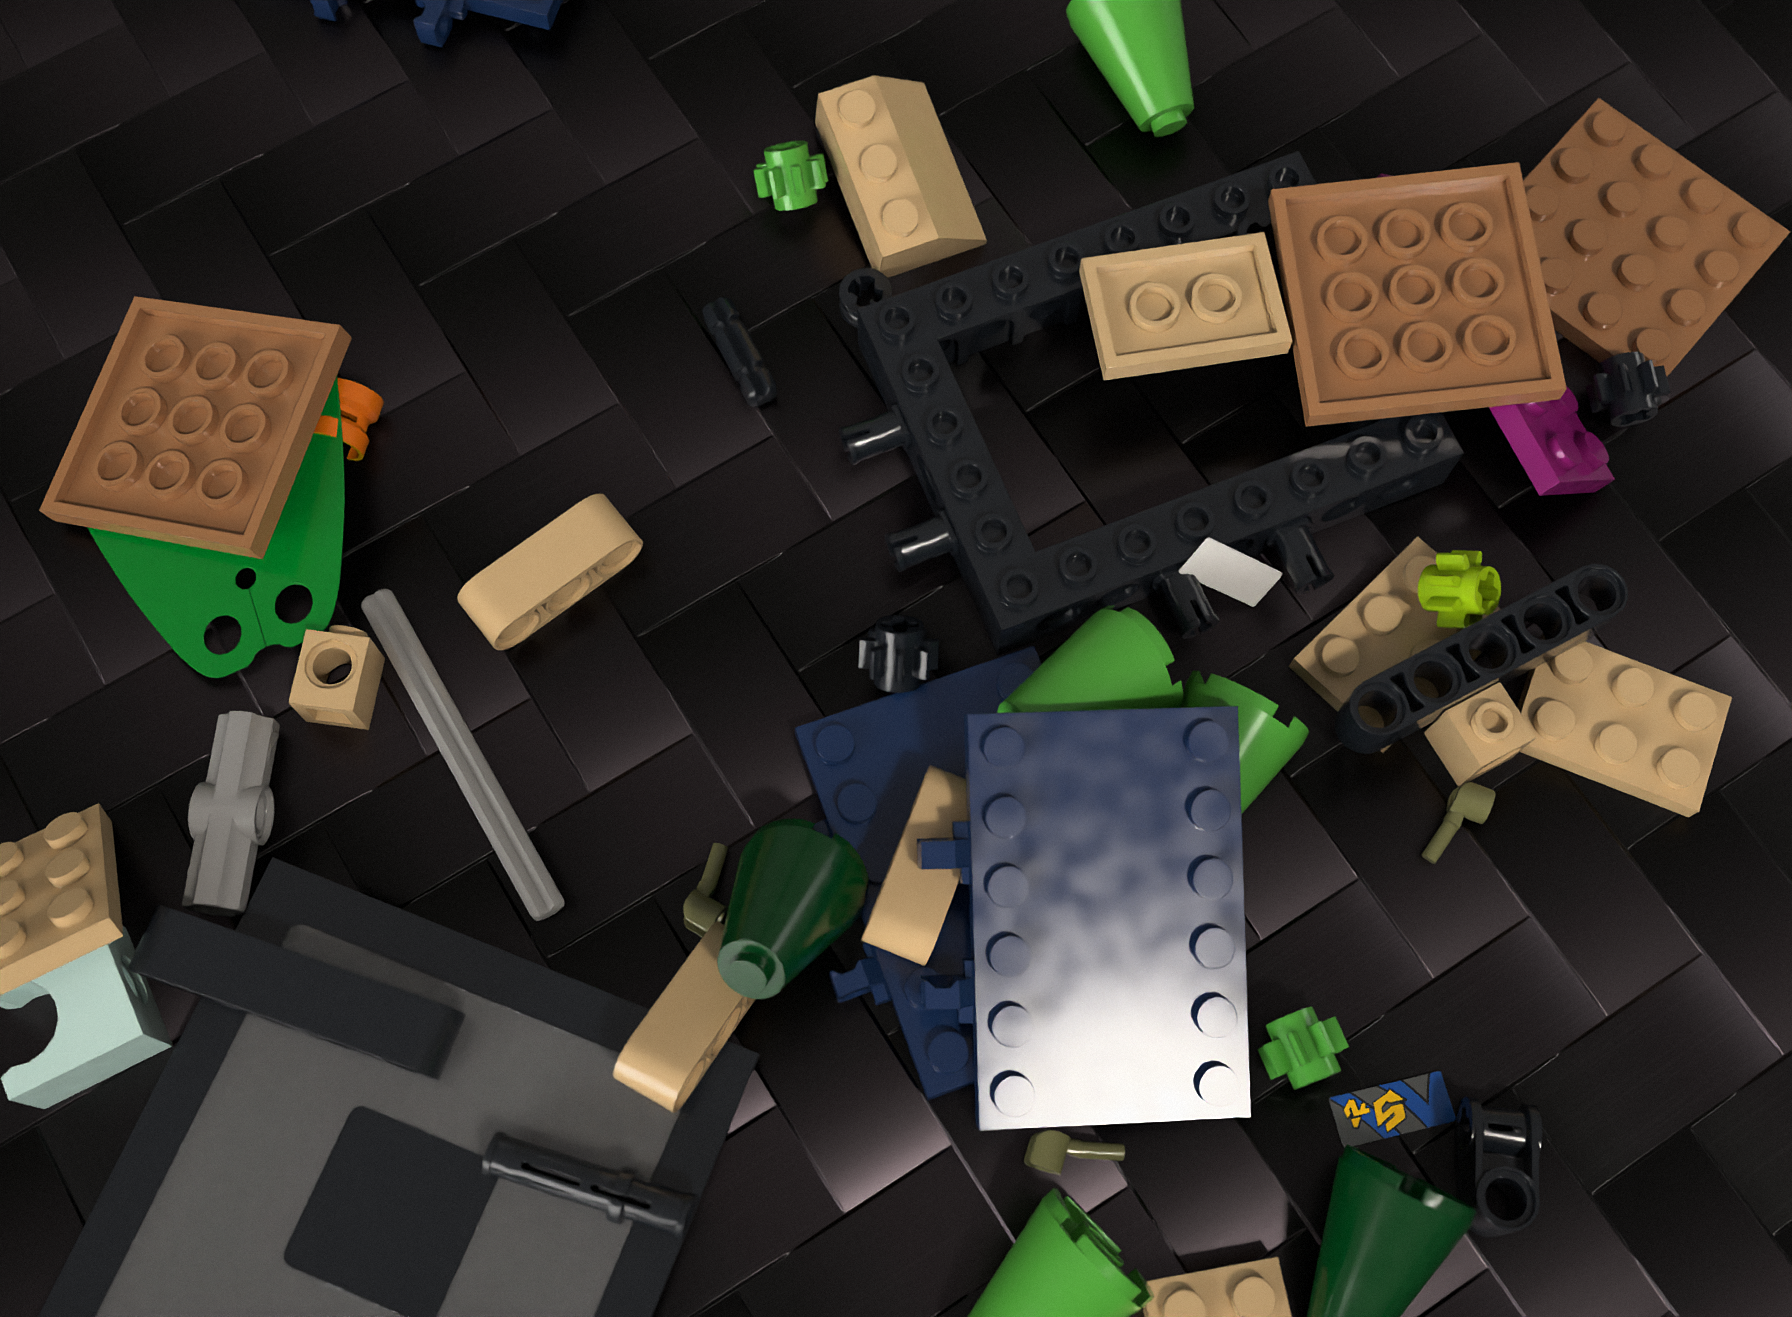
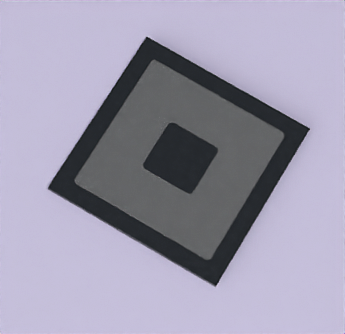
M272 857L235 931L429 998L465 1013L466 1017L440 1080H434L201 997L38 1316L653 1317L685 1237L680 1239L675 1237L674 1234L627 1219L621 1225L607 1221L605 1212L559 1197L550 1196L544 1192L505 1179L483 1175L482 1165L488 1145L497 1131H502L509 1136L556 1151H562L621 1171L625 1165L639 1169L640 1178L685 1193L697 1194L694 1217L760 1054L727 1041L686 1102L677 1112L673 1113L613 1077L614 1067L624 1046L650 1009ZM531 1164L534 1168L580 1182L578 1179ZM599 1186V1188L602 1189V1190H605V1191H608V1192H611V1193H614V1194H617V1195H622V1194L613 1192L612 1190H609V1189H606V1188H603V1187H600V1186ZM623 1195L629 1198H633L636 1201L651 1205L649 1202L628 1195Z

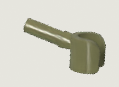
M1473 782L1465 783L1454 789L1448 798L1447 814L1443 818V823L1421 854L1422 857L1435 864L1460 828L1463 818L1483 824L1493 806L1495 791Z
M713 843L702 879L699 881L697 889L689 894L683 906L685 927L701 937L705 935L715 922L719 921L722 923L727 912L726 906L711 898L716 890L728 851V847L720 843Z
M1047 1130L1037 1132L1030 1138L1024 1163L1043 1172L1061 1175L1066 1155L1083 1159L1123 1161L1125 1148L1122 1143L1081 1141V1139L1071 1138L1058 1131Z

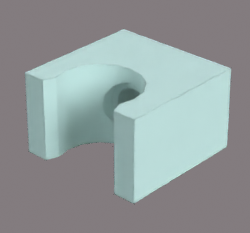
M122 926L123 937L0 996V1007L15 1009L23 1007L36 997L50 994L56 1002L58 1014L54 1037L46 1049L30 1062L11 1067L1 1077L8 1100L46 1109L173 1046L146 977L127 970L135 949L126 927Z

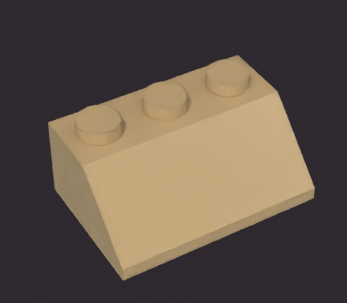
M874 75L818 94L815 124L873 269L882 272L889 278L986 244L987 239L924 83Z

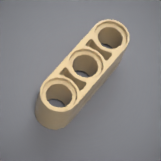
M604 494L588 496L472 577L460 590L457 596L458 603L494 649L498 651L506 650L525 640L624 569L640 553L643 541Z
M929 765L861 941L920 965H926L958 885L960 868L919 869L917 866V838L953 837L952 821L967 820L965 778Z
M719 921L715 922L705 933L634 1031L614 1067V1079L673 1113L677 1112L686 1102L755 1001L753 998L745 997L732 990L719 973L717 960L725 924Z

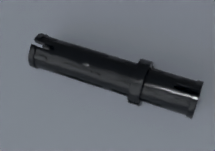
M497 1131L492 1137L482 1165L483 1175L505 1179L544 1192L550 1196L559 1197L605 1212L606 1220L621 1225L627 1219L674 1234L675 1237L680 1239L684 1238L688 1231L697 1203V1194L685 1193L640 1178L639 1169L625 1165L621 1171L562 1151H556L509 1136L502 1131ZM531 1164L578 1179L580 1182L534 1168ZM599 1186H600V1187H603V1188H606V1189H609V1190H612L613 1192H616V1193H619V1194H622V1195H617V1194H614V1193H611V1192L602 1190V1189L599 1188ZM623 1195H628L649 1202L651 1205L636 1201L633 1198H629Z

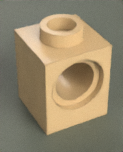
M333 625L329 628V632L306 629L288 703L306 722L369 730L385 657L371 638L368 637V634L360 629L343 625ZM343 664H352L349 675L343 681L336 684H327V678L334 668Z
M1500 682L1446 710L1424 732L1457 786H1462L1512 759L1536 738Z

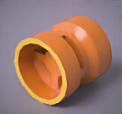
M337 378L343 442L351 446L347 459L359 461L363 459L370 441L366 434L368 426L377 422L384 401L377 393L364 385L351 380ZM328 415L320 416L314 433L336 437L338 419Z

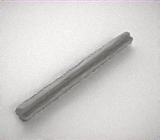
M381 589L367 596L361 603L364 614L530 916L536 921H541L556 914L564 907L562 895L399 602L389 589Z

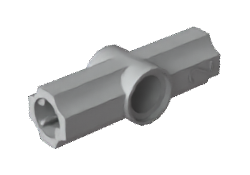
M230 711L227 714H220L218 717L206 782H200L196 785L189 804L188 826L190 835L194 839V845L182 906L189 911L213 916L234 917L235 915H243L247 908L258 845H264L267 842L274 821V797L269 783L280 724L274 718L244 711Z

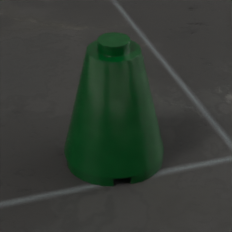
M794 818L782 819L761 827L744 847L737 867L717 960L718 970L722 979L735 992L753 999H766L776 995L859 918L869 888L867 870L854 847L837 833L831 839L820 832L812 830L815 824L813 822Z
M1347 1144L1342 1156H1339L1307 1317H1401L1473 1225L1472 1221L1477 1210L1444 1190L1397 1169V1166Z

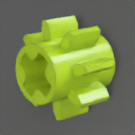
M1452 550L1451 553L1438 552L1436 554V564H1430L1422 571L1418 582L1419 602L1424 610L1438 612L1437 627L1465 629L1468 625L1470 626L1482 620V615H1490L1497 608L1501 596L1500 577L1495 568L1481 566V551Z

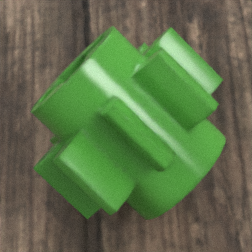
M806 141L784 142L765 148L766 162L756 164L757 168L753 169L758 197L773 196L775 209L779 211L800 209L817 203L816 189L825 188V182H828L823 153L809 156Z
M1313 1006L1279 1018L1265 1026L1272 1042L1263 1045V1047L1257 1050L1271 1080L1287 1074L1293 1090H1296L1342 1071L1334 1054L1343 1051L1349 1045L1336 1016L1323 1022L1319 1021Z

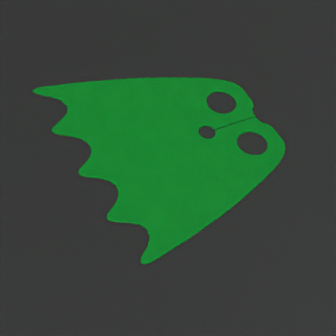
M337 376L321 416L328 415L338 419L336 437L313 433L263 559L87 527L116 576L140 610L170 647L189 666L206 677L221 678L248 667L255 655L266 646L280 644L284 647H294L303 643L306 629L324 631L329 625L335 609L340 584L345 509L343 433ZM244 568L253 569L256 573V581L249 589H241L236 584V576ZM297 584L306 587L313 598L310 613L300 622L293 624L283 622L275 611L278 595L283 589L291 585ZM219 616H232L241 626L242 635L238 645L226 654L212 653L204 643L206 627Z

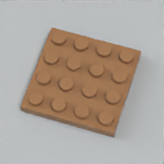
M1600 98L1595 101L1523 180L1554 330L1599 363L1618 354L1640 352L1645 355L1646 361H1653L1654 367L1664 365L1666 376H1668L1790 233L1785 227Z
M1519 162L1271 189L1268 205L1288 324L1293 341L1292 348L1306 427L1560 400L1567 387Z
M134 296L39 511L56 522L263 559L352 337L338 324Z

